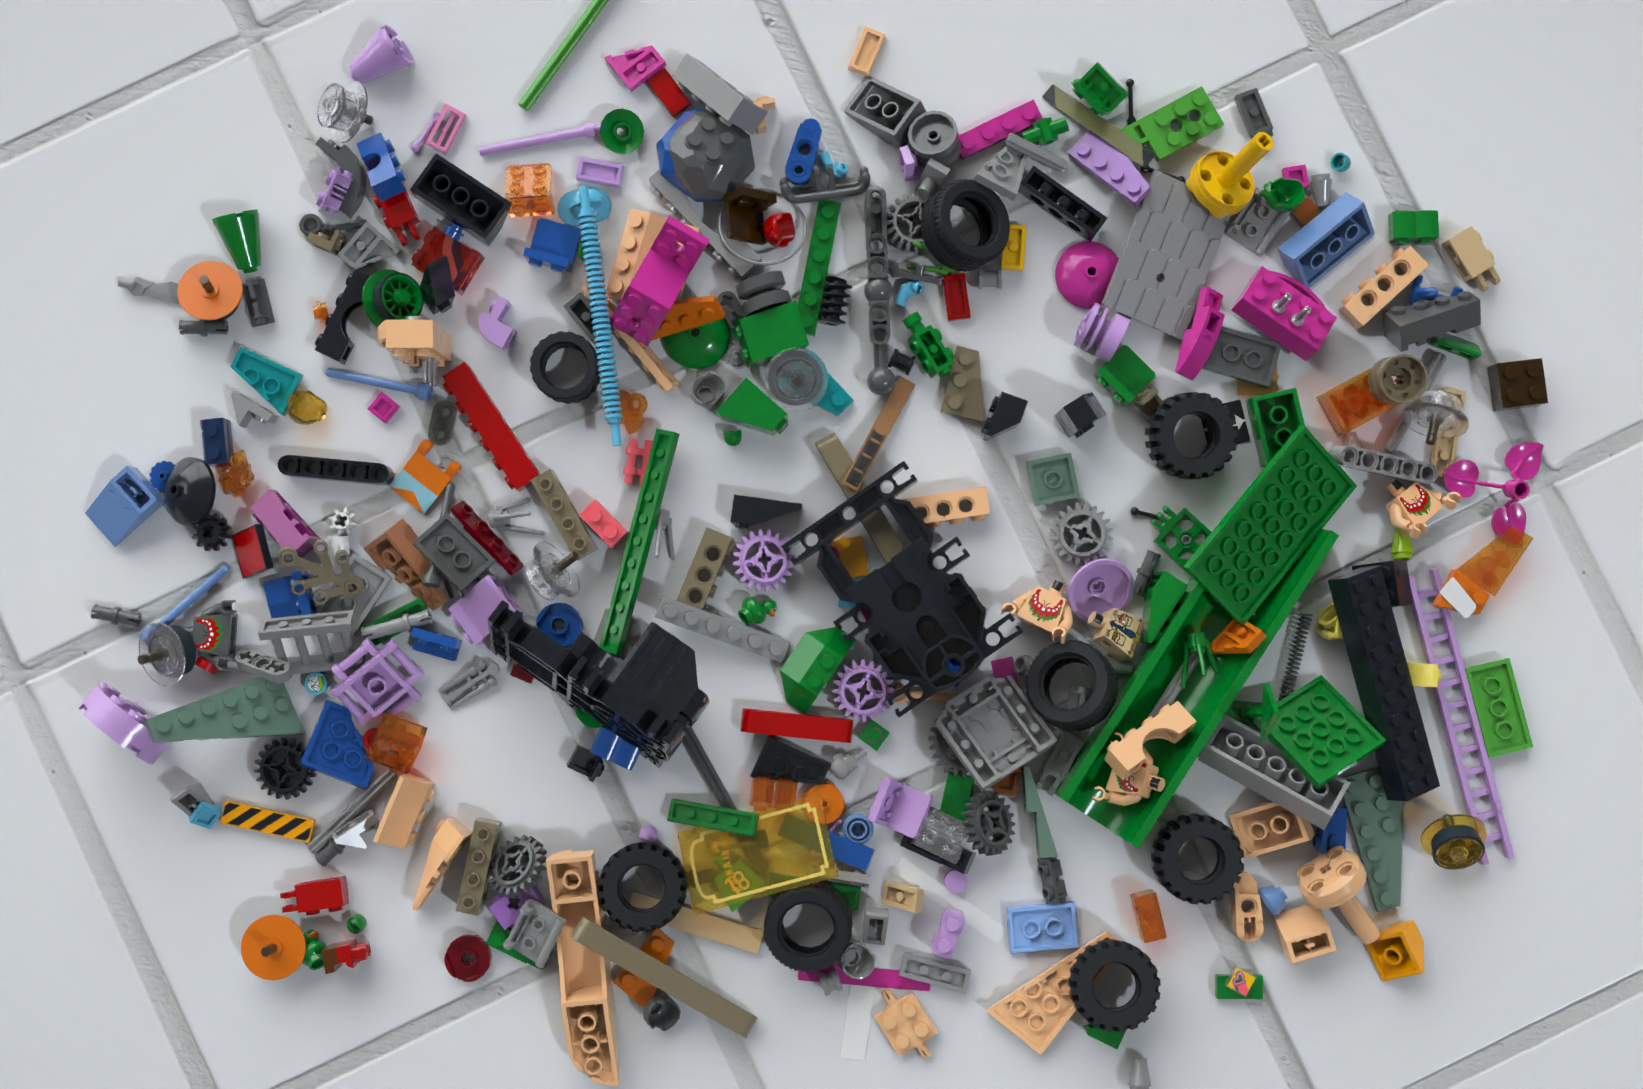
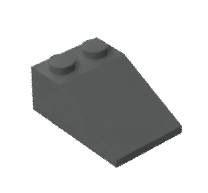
M871 76L867 78L843 110L845 114L883 141L899 149L906 146L909 142L908 131L911 123L916 117L926 112L921 100Z

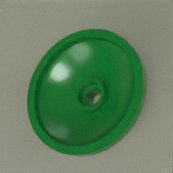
M724 318L663 337V342L669 356L679 365L689 369H704L716 364L727 352L730 344V328ZM695 329L700 331L697 337L691 335Z

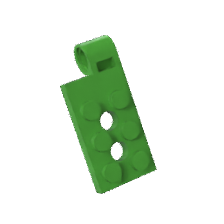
M1201 86L1126 126L1121 131L1142 145L1146 143L1149 150L1156 154L1154 157L1156 162H1159L1222 128L1225 124ZM1189 112H1194L1198 115L1197 122L1189 119ZM1170 122L1178 123L1180 131H1173L1170 128Z

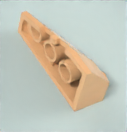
M452 817L446 820L442 819L434 829L437 833L432 840L412 907L415 911L422 907L472 835V831Z

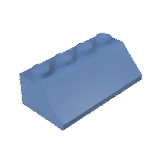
M1345 192L1278 247L1277 250L1284 266L1295 279L1307 288H1310L1370 239L1375 232L1364 202Z

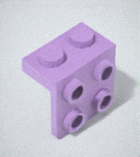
M884 777L878 788L874 804L870 808L867 820L916 839L920 834L933 798L929 794Z

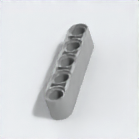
M1335 445L1329 451V454L1340 467L1413 483L1431 484L1438 476L1437 468L1431 463L1355 446Z

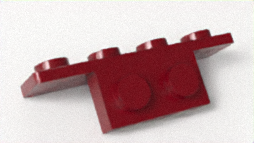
M461 501L451 507L450 511L464 525L463 529L509 575L517 573L524 567L518 556L511 552L503 540L489 528L488 524L473 511L470 505L465 501Z

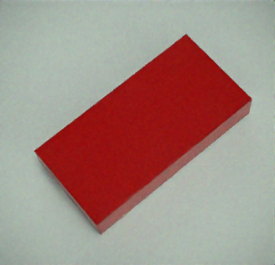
M665 67L646 80L673 118L692 105Z
M965 273L942 276L948 321L970 319Z

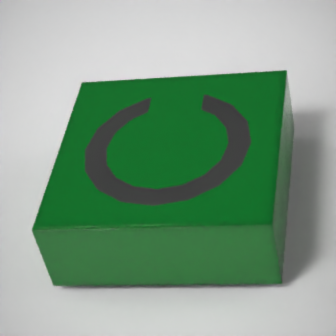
M871 719L858 738L877 751L890 732Z

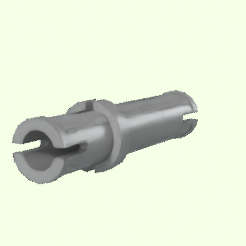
M429 609L410 615L405 613L400 618L362 627L361 633L362 636H365L363 637L364 640L366 638L372 640L404 630L409 632L412 631L413 627L431 624L432 616L429 615Z

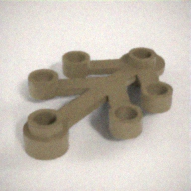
M324 540L316 541L313 546L315 553L319 555L322 567L299 557L297 550L292 546H285L280 549L278 556L282 565H295L317 575L305 580H295L292 583L294 594L302 595L306 589L328 582L338 586L327 590H316L313 593V600L318 605L326 603L327 599L344 594L347 597L353 598L362 593L364 589L363 581L360 577L353 575L347 551L338 550L335 553V561L341 565L343 576H340L334 572L328 555V544ZM320 544L325 546V549L322 551L316 549ZM290 554L293 556V559L286 561L284 556ZM341 554L346 555V559L343 561L338 559V556ZM297 584L303 585L302 590H296L294 587ZM350 584H355L356 588L354 590H349L348 586ZM318 594L325 596L322 600L316 599Z

